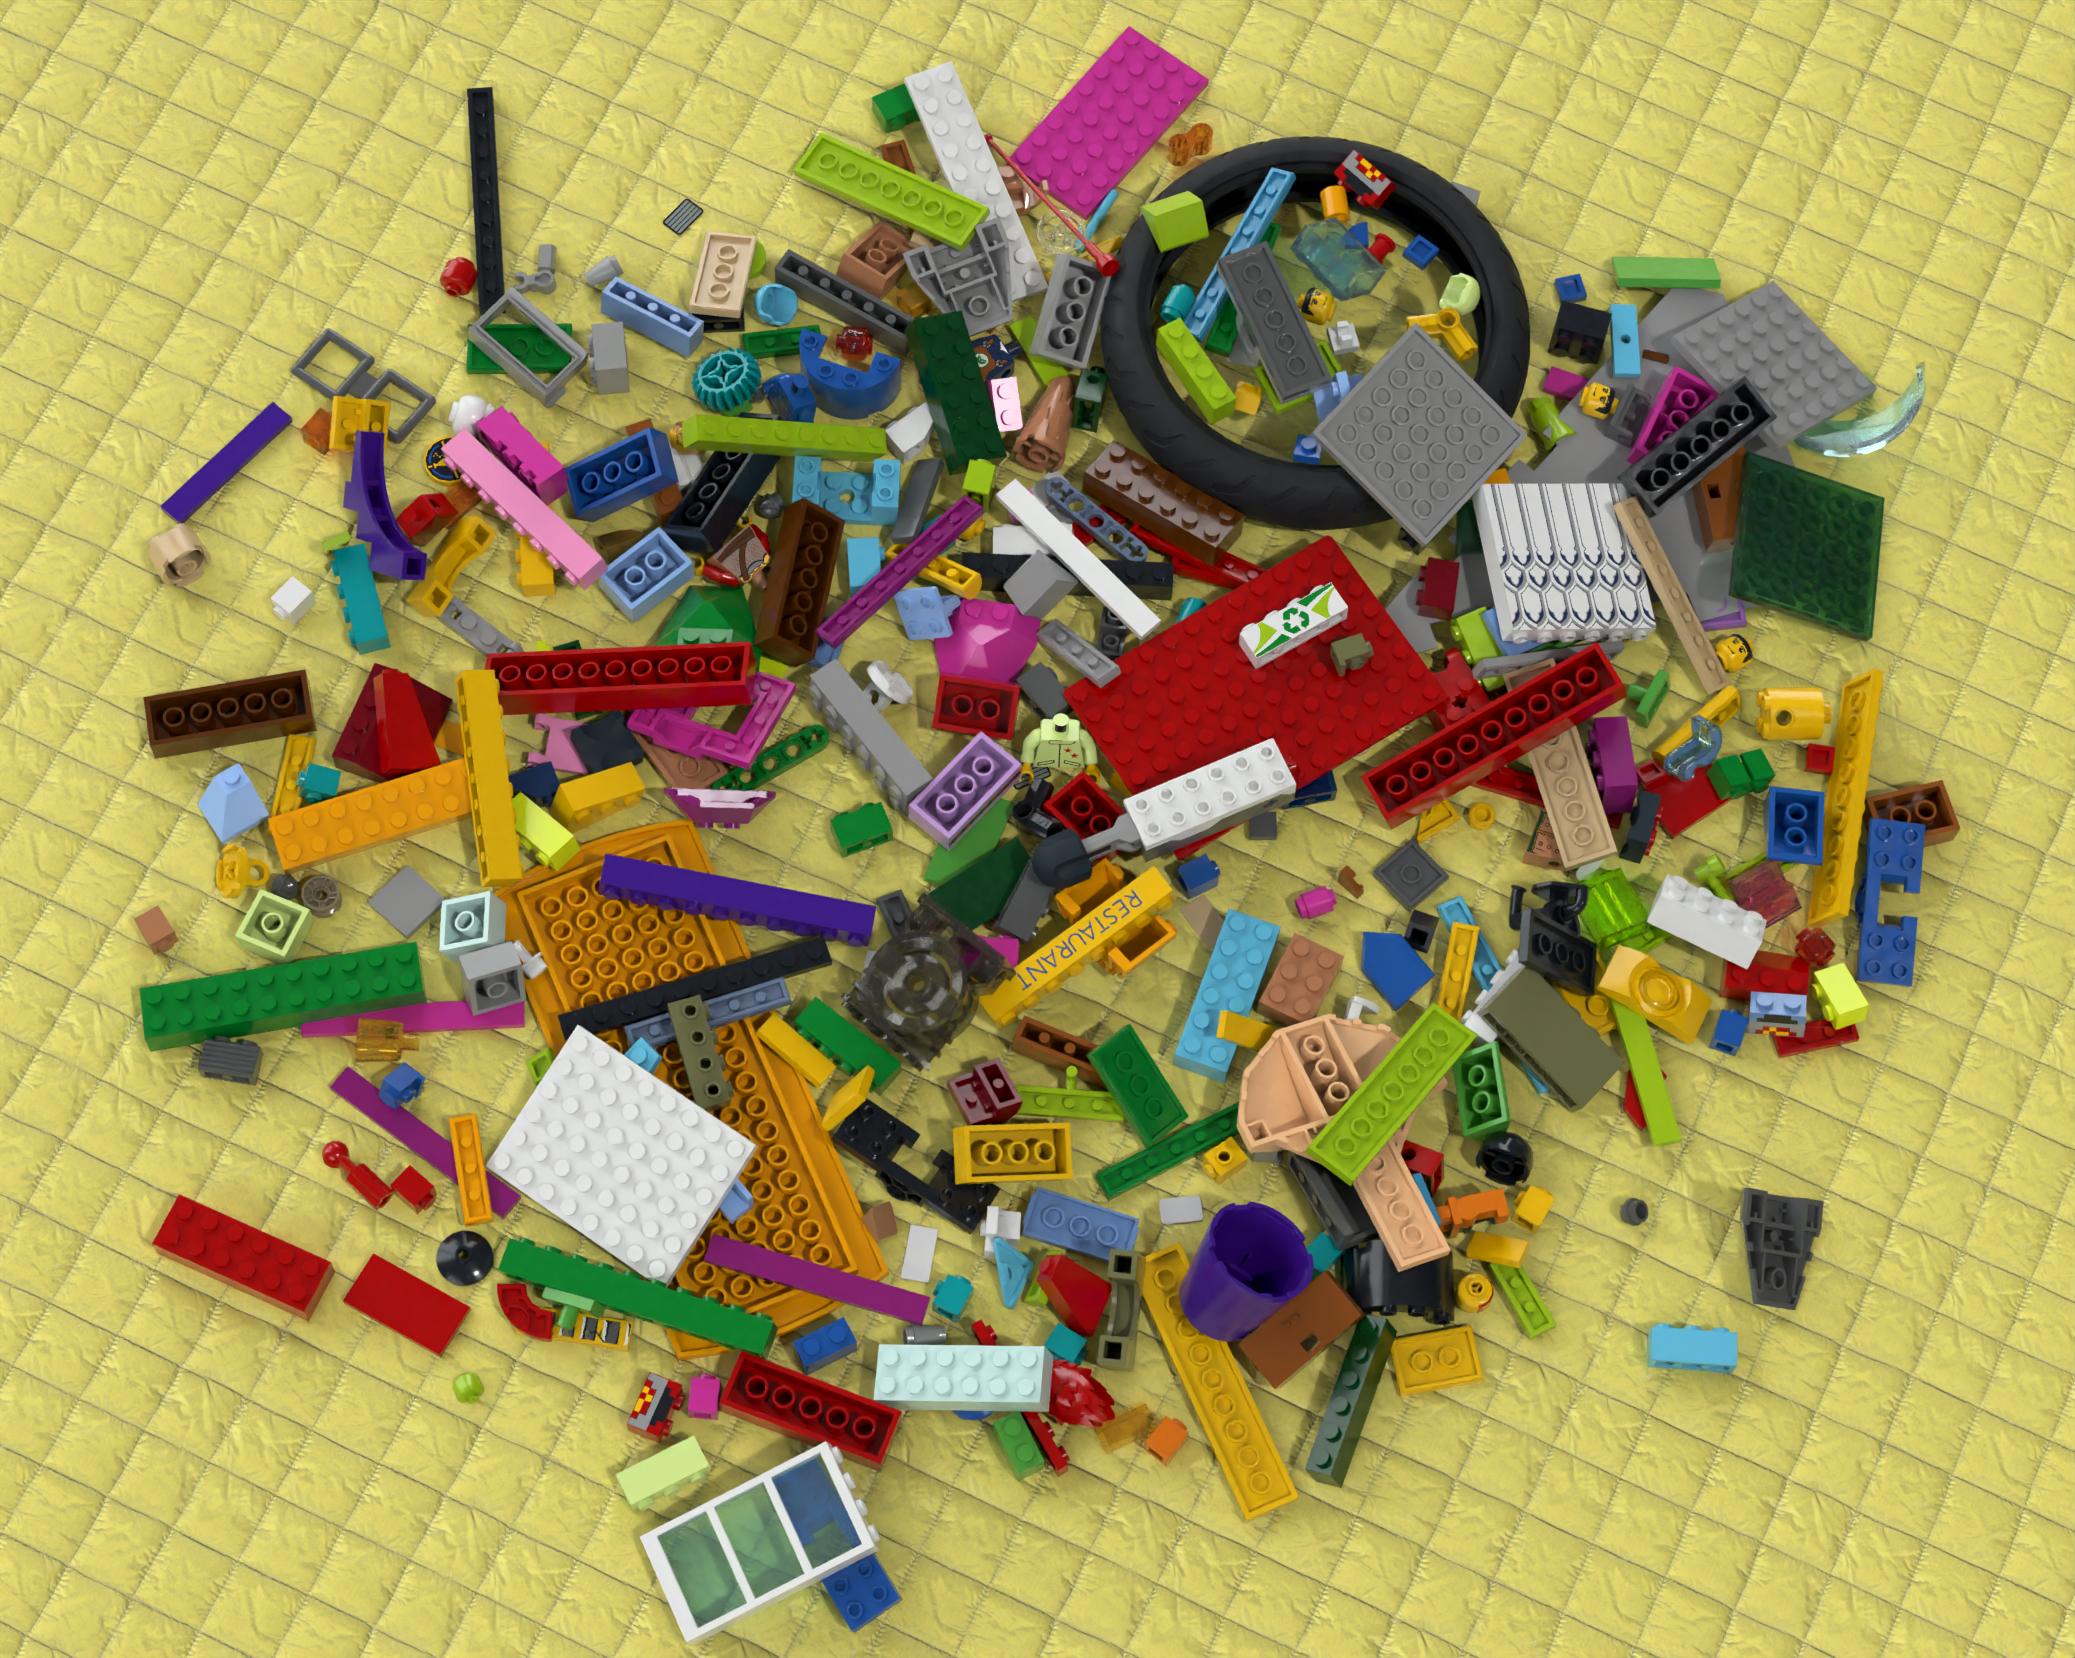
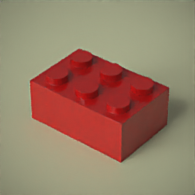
M942 672L939 677L932 728L975 735L982 731L988 737L1012 740L1015 734L1022 684Z
M1084 771L1043 804V812L1059 820L1064 826L1063 830L1068 828L1075 830L1081 840L1112 828L1117 818L1123 815V810ZM1118 849L1090 861L1091 866L1094 867L1105 858L1111 862L1123 850Z

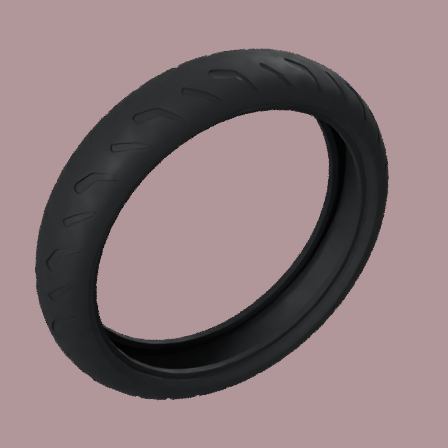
M1320 136L1287 137L1252 143L1218 155L1175 180L1151 202L1153 203L1189 191L1203 201L1208 231H1210L1217 225L1237 215L1246 213L1270 169L1273 167L1293 172L1296 176V180L1282 204L1295 202L1321 203L1320 192L1330 186H1340L1337 183L1340 178L1334 172L1353 149L1356 150L1397 187L1378 210L1371 205L1365 208L1356 200L1358 194L1351 189L1349 193L1346 191L1348 206L1381 217L1401 227L1414 237L1421 235L1439 248L1437 257L1444 263L1452 275L1466 274L1478 282L1480 299L1476 308L1471 312L1477 332L1479 355L1478 369L1474 381L1512 419L1523 393L1530 359V321L1525 289L1509 250L1489 220L1469 198L1436 172L1399 153L1360 141ZM1142 213L1131 226L1115 257L1119 262V268L1111 276L1108 293L1104 298L1100 321L1101 347L1111 391L1120 412L1142 447L1162 468L1252 520L1295 529L1334 530L1366 526L1393 519L1341 465L1294 463L1249 450L1227 439L1211 428L1182 400L1169 381L1159 361L1153 342L1150 312L1163 279L1176 260L1194 242L1161 253Z

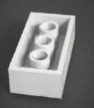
M1667 873L1653 900L1647 922L1748 969L1762 943L1767 920L1763 919L1757 912L1746 911L1738 907L1735 902L1729 899L1723 900L1714 896L1706 888H1697L1689 884L1684 878Z

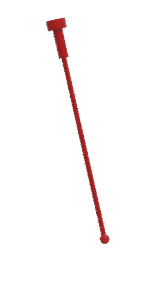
M985 134L984 138L987 144L993 147L1085 245V250L1097 261V270L1104 277L1114 275L1119 268L1118 260L1112 254H1104L1092 241H1088L993 141L992 135Z

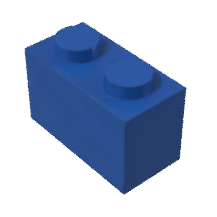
M843 1317L794 1341L793 1350L806 1375H809L856 1352L857 1341Z

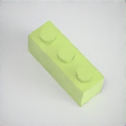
M693 1435L617 1473L616 1478L632 1512L637 1509L644 1511L652 1507L656 1499L665 1496V1498L672 1497L681 1491L680 1487L690 1482L692 1485L702 1482L707 1478L706 1474L710 1473V1467Z

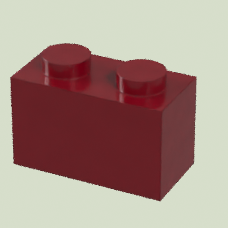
M1428 557L1425 566H1420L1418 581L1422 582L1421 590H1417L1415 605L1419 606L1418 616L1445 621L1450 620L1454 611L1460 562Z

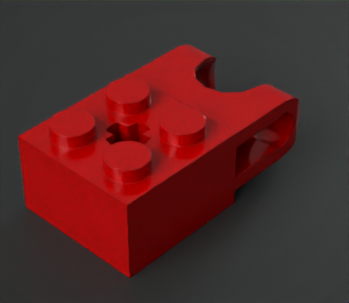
M1457 648L1445 651V670L1436 673L1431 672L1447 693L1446 702L1426 713L1436 732L1443 730L1490 703Z

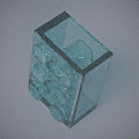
M1336 217L1305 225L1290 247L1296 254L1297 259L1304 263L1313 272L1315 278L1323 282L1331 294L1341 302L1370 294L1387 271Z

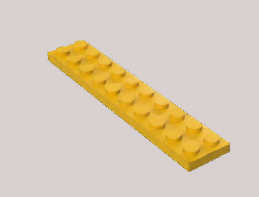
M1875 668L1844 683L1842 686L1833 746L1835 747L1834 766L1831 776L1829 775L1824 806L1822 866L1815 865L1806 925L1812 928H1819L1848 916L1851 908L1850 897L1855 881V863L1858 859L1857 850L1862 833L1861 822L1865 811V795L1869 785L1868 775L1872 763V747L1876 737V720L1879 715V700L1883 689L1882 679L1884 672Z
M1180 1242L1145 1256L1146 1265L1142 1299L1245 1521H1251L1299 1499L1297 1491L1227 1342L1210 1338L1201 1333L1189 1322L1181 1308L1179 1288L1190 1263Z

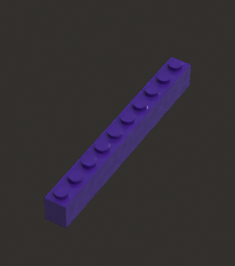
M605 854L598 890L599 895H603L611 900L620 898L630 900L637 905L651 904L663 910H682L693 916L702 914L712 916L719 921L733 920L745 926L759 925L771 931L785 930L801 937L809 935L820 938L824 937L827 942L841 941L853 947H868L876 906L611 854Z

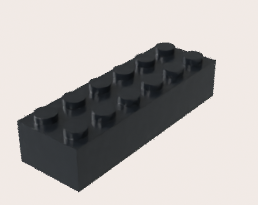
M1744 376L1717 395L1617 478L1632 497H1637L1648 518H1652L1671 505L1778 417L1746 376Z
M740 412L738 415L740 418L783 421L781 416L777 414ZM714 451L664 525L663 530L681 550L717 553L770 472L774 469L781 455Z

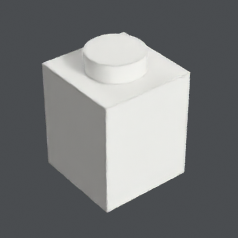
M293 576L270 598L273 605V613L280 620L284 621L287 619L293 625L315 604L312 591Z

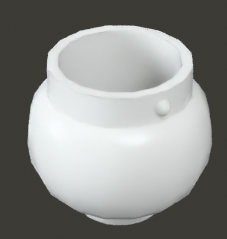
M465 395L461 397L459 402L453 401L448 421L453 422L452 429L456 434L465 428L476 438L479 437L477 423L494 411V406L491 403L488 405L479 396Z

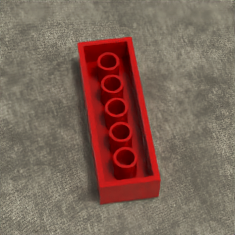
M180 1194L152 1243L158 1254L306 1321L310 1320L335 1273L330 1261Z
M741 1351L719 1402L720 1410L723 1413L813 1447L827 1441L833 1447L837 1446L844 1459L878 1472L882 1471L902 1421V1411L744 1351Z

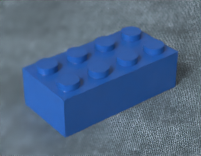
M650 427L564 468L568 476L567 484L575 516L590 522L602 519L679 482L667 434Z

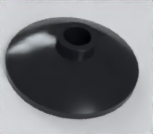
M473 1231L456 1232L448 1236L441 1243L436 1257L437 1267L444 1279L454 1285H474L483 1280L490 1272L493 1265V1251L489 1242L482 1235ZM466 1251L469 1253L468 1258L460 1259L459 1254Z

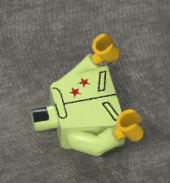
M1062 713L1056 714L1053 719L1041 720L1039 728L1034 729L1025 737L1021 755V762H1023L1021 776L1024 773L1030 774L1029 784L1034 780L1031 763H1033V767L1084 768L1086 764L1087 769L1085 773L1088 776L1095 775L1097 784L1099 783L1101 773L1095 767V764L1098 763L1096 743L1086 730L1081 729L1080 721L1069 720L1068 716Z

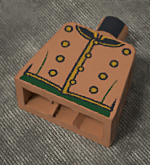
M1541 808L1522 863L1565 871L1547 811Z

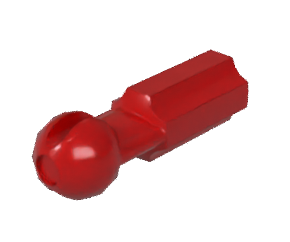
M331 1141L324 1146L322 1151L324 1163L331 1168H341L347 1174L346 1182L376 1211L383 1208L394 1195L393 1190L364 1163L356 1165L349 1158V1150L344 1143Z

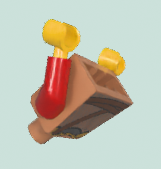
M746 515V524L743 525L739 521L737 522L738 533L707 560L709 564H705L702 557L695 558L696 562L701 565L694 568L695 576H704L730 587H742L751 580L759 591H762L767 586L769 579L762 569L771 562V550L767 534L755 524H752L751 516Z

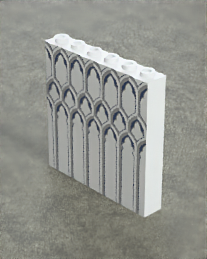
M1622 483L1482 484L1472 495L1502 641H1513L1516 644L1535 640L1538 643H1547L1551 640H1561L1563 643L1575 640L1595 642L1599 639H1608L1610 642L1622 639L1642 641L1647 639L1648 635L1657 628L1643 566L1613 507L1618 502L1627 499L1626 490Z

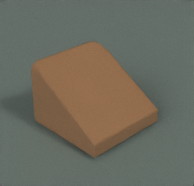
M890 1201L871 1208L861 1219L876 1242L898 1233Z

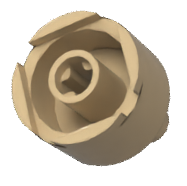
M184 523L177 524L173 529L163 533L161 536L151 538L148 543L150 547L148 559L167 586L176 584L177 587H183L193 583L204 574L202 569L206 563L208 566L211 563V555L195 531Z

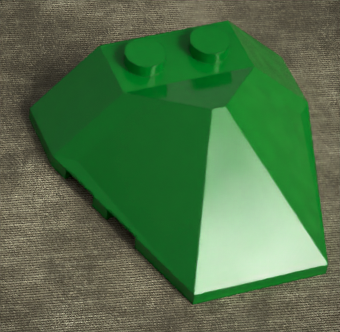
M690 585L654 646L751 642L757 661L756 672H759L762 651L753 646L756 629L743 587Z

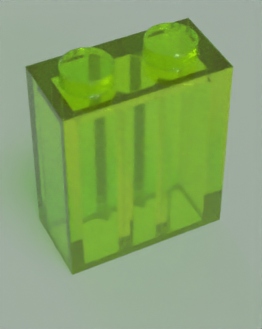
M1621 867L1612 871L1606 870L1595 878L1581 880L1576 883L1589 887L1587 905L1579 914V917L1594 943L1597 944L1599 951L1649 932L1650 923L1647 922L1649 914Z

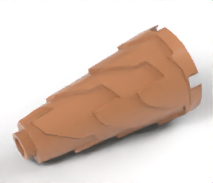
M1067 376L1055 378L1048 384L1039 405L1036 406L1030 420L1016 439L1013 454L1017 451L1016 460L1030 470L1044 473L1045 468H1051L1050 473L1061 469L1064 464L1075 399V385Z

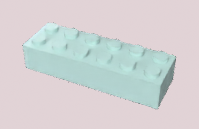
M879 1344L873 1400L897 1410L1049 1412L1053 1355L1045 1346Z

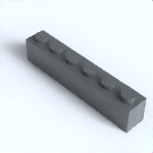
M790 249L787 250L776 265L775 283L792 289L797 296L905 356L910 351L905 329L914 320L913 317Z

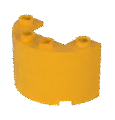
M1107 858L1103 859L1092 868L1093 873L1090 879L1065 888L1055 896L1062 917L1064 919L1070 918V926L1124 888V873L1116 863L1111 864ZM1159 914L1156 917L1154 915L1148 925L1135 929L1129 934L1126 941L1119 945H1113L1107 950L1106 955L1096 962L1111 975L1119 973L1117 975L1118 978L1123 979L1174 940L1177 929L1171 921H1165Z

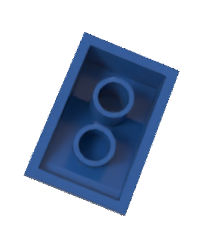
M1770 786L1764 805V833L1767 860L1822 866L1824 792Z

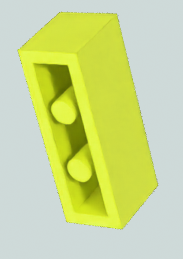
M522 792L512 799V808L516 810L517 814L515 830L520 838V846L527 852L532 850L536 854L537 860L543 866L547 867L550 865L558 871L581 850L573 834Z

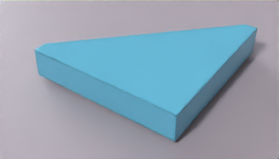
M994 1237L993 1246L1004 1307L1014 1309L1035 1263L1002 1238Z

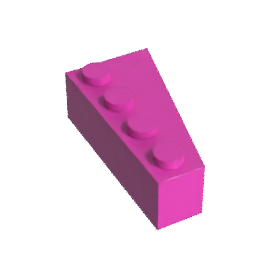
M501 406L477 423L479 437L506 468L547 506L568 492V476L565 473L564 466L520 424L512 412L508 413Z

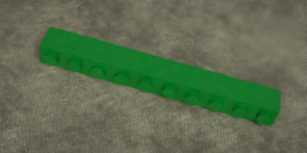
M520 1237L519 1241L511 1238L508 1241L498 1271L505 1277L545 1289L546 1286L589 1298L601 1304L605 1309L739 1352L744 1351L765 1360L769 1356L778 1327L772 1322L773 1318L766 1314L757 1312L753 1316L745 1313L746 1309L738 1305L730 1304L728 1308L719 1305L720 1301L704 1295L700 1299L692 1296L693 1292L681 1287H677L676 1291L666 1288L667 1284L662 1281L650 1279V1282L640 1280V1275L634 1272L624 1270V1273L621 1274L613 1271L614 1267L598 1262L596 1266L587 1263V1258L577 1254H572L571 1257L562 1255L560 1249L546 1245L545 1249L536 1247V1242L524 1237Z

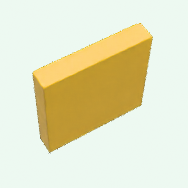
M869 1065L831 1097L821 1124L827 1132L835 1128L866 1100L875 1075V1070Z

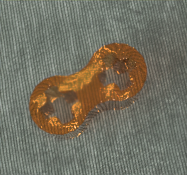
M1197 123L1192 126L1189 132L1173 135L1169 140L1168 146L1169 162L1174 166L1181 167L1186 165L1192 157L1209 153L1212 146V128L1208 124Z

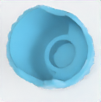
M777 283L767 284L761 287L755 294V311L763 322L784 326L789 324L797 313V295L792 289Z

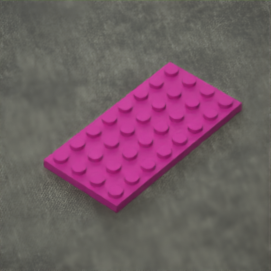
M1129 26L1009 158L1018 165L1019 169L1037 187L1043 180H1047L1048 195L1087 221L1101 205L1111 189L1114 190L1208 86L1209 79Z

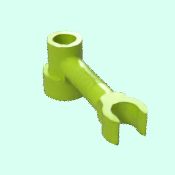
M1713 854L1706 859V863L1693 871L1702 884L1706 881L1708 882L1717 897L1723 900H1731L1718 879L1727 870L1720 858Z

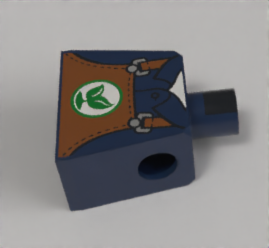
M993 334L972 341L984 381L1009 378L1013 375L1015 366L1013 358L1022 354L1021 346L1017 340L1003 345L999 337Z

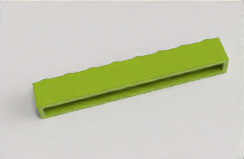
M696 414L682 422L684 449L781 456H809L873 462L874 459H879L887 454L885 428Z

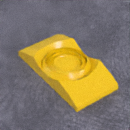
M1622 945L1616 947L1596 988L1688 1045L1694 1042L1712 1003V1000L1690 979L1673 975L1663 969L1652 956Z

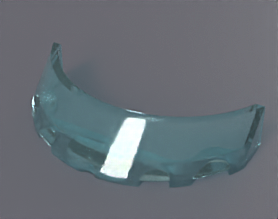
M1925 362L1918 363L1916 374L1908 388L1895 402L1884 410L1857 420H1828L1795 439V443L1805 449L1832 457H1851L1854 454L1863 455L1884 447L1902 434L1913 421L1922 405L1926 393Z

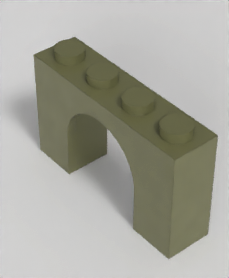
M1110 1248L1107 1277L1111 1280L1112 1284L1111 1310L1106 1335L1100 1334L1097 1364L1105 1369L1133 1372L1146 1265V1258L1139 1251Z

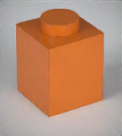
M1165 1416L1145 1441L1144 1450L1167 1466L1187 1441L1189 1435L1186 1431L1187 1427L1178 1419L1173 1418L1171 1420Z

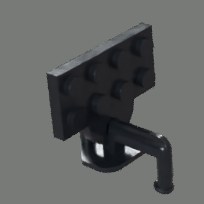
M1558 881L1534 884L1531 887V892L1548 903L1544 904L1543 908L1522 910L1523 895L1527 890L1518 885H1511L1509 926L1515 931H1520L1518 963L1584 997L1593 996L1597 944L1581 936L1578 915L1587 905L1589 887L1584 884Z

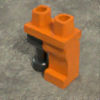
M1503 1188L1463 1196L1458 1201L1456 1196L1449 1197L1444 1206L1436 1207L1442 1222L1439 1228L1442 1233L1447 1232L1448 1239L1457 1238L1458 1233L1461 1232L1466 1234L1472 1229L1474 1224L1490 1220L1493 1225L1505 1223L1510 1215Z

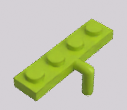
M1069 1066L1066 1070L1065 1089L1015 1085L1023 1100L1020 1110L1015 1115L1124 1123V1113L1110 1092L1076 1090L1078 1071L1075 1066Z

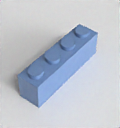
M617 276L602 291V314L618 322L623 321L624 325L688 358L702 343L703 320Z

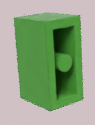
M1016 1411L993 1422L992 1431L1017 1481L1044 1469V1459L1020 1411Z

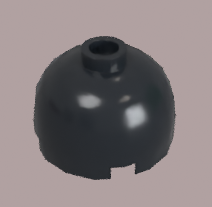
M1505 1131L1496 1132L1487 1137L1476 1156V1166L1478 1169L1482 1166L1486 1171L1485 1176L1488 1179L1507 1186H1515L1517 1181L1526 1182L1534 1161L1532 1148L1528 1142L1516 1133Z

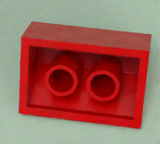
M1757 950L1748 969L1723 958L1719 997L1750 1002L1751 991L1807 995L1809 983L1807 958Z

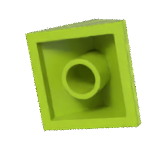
M1189 191L1141 206L1140 208L1161 253L1209 236L1203 201Z

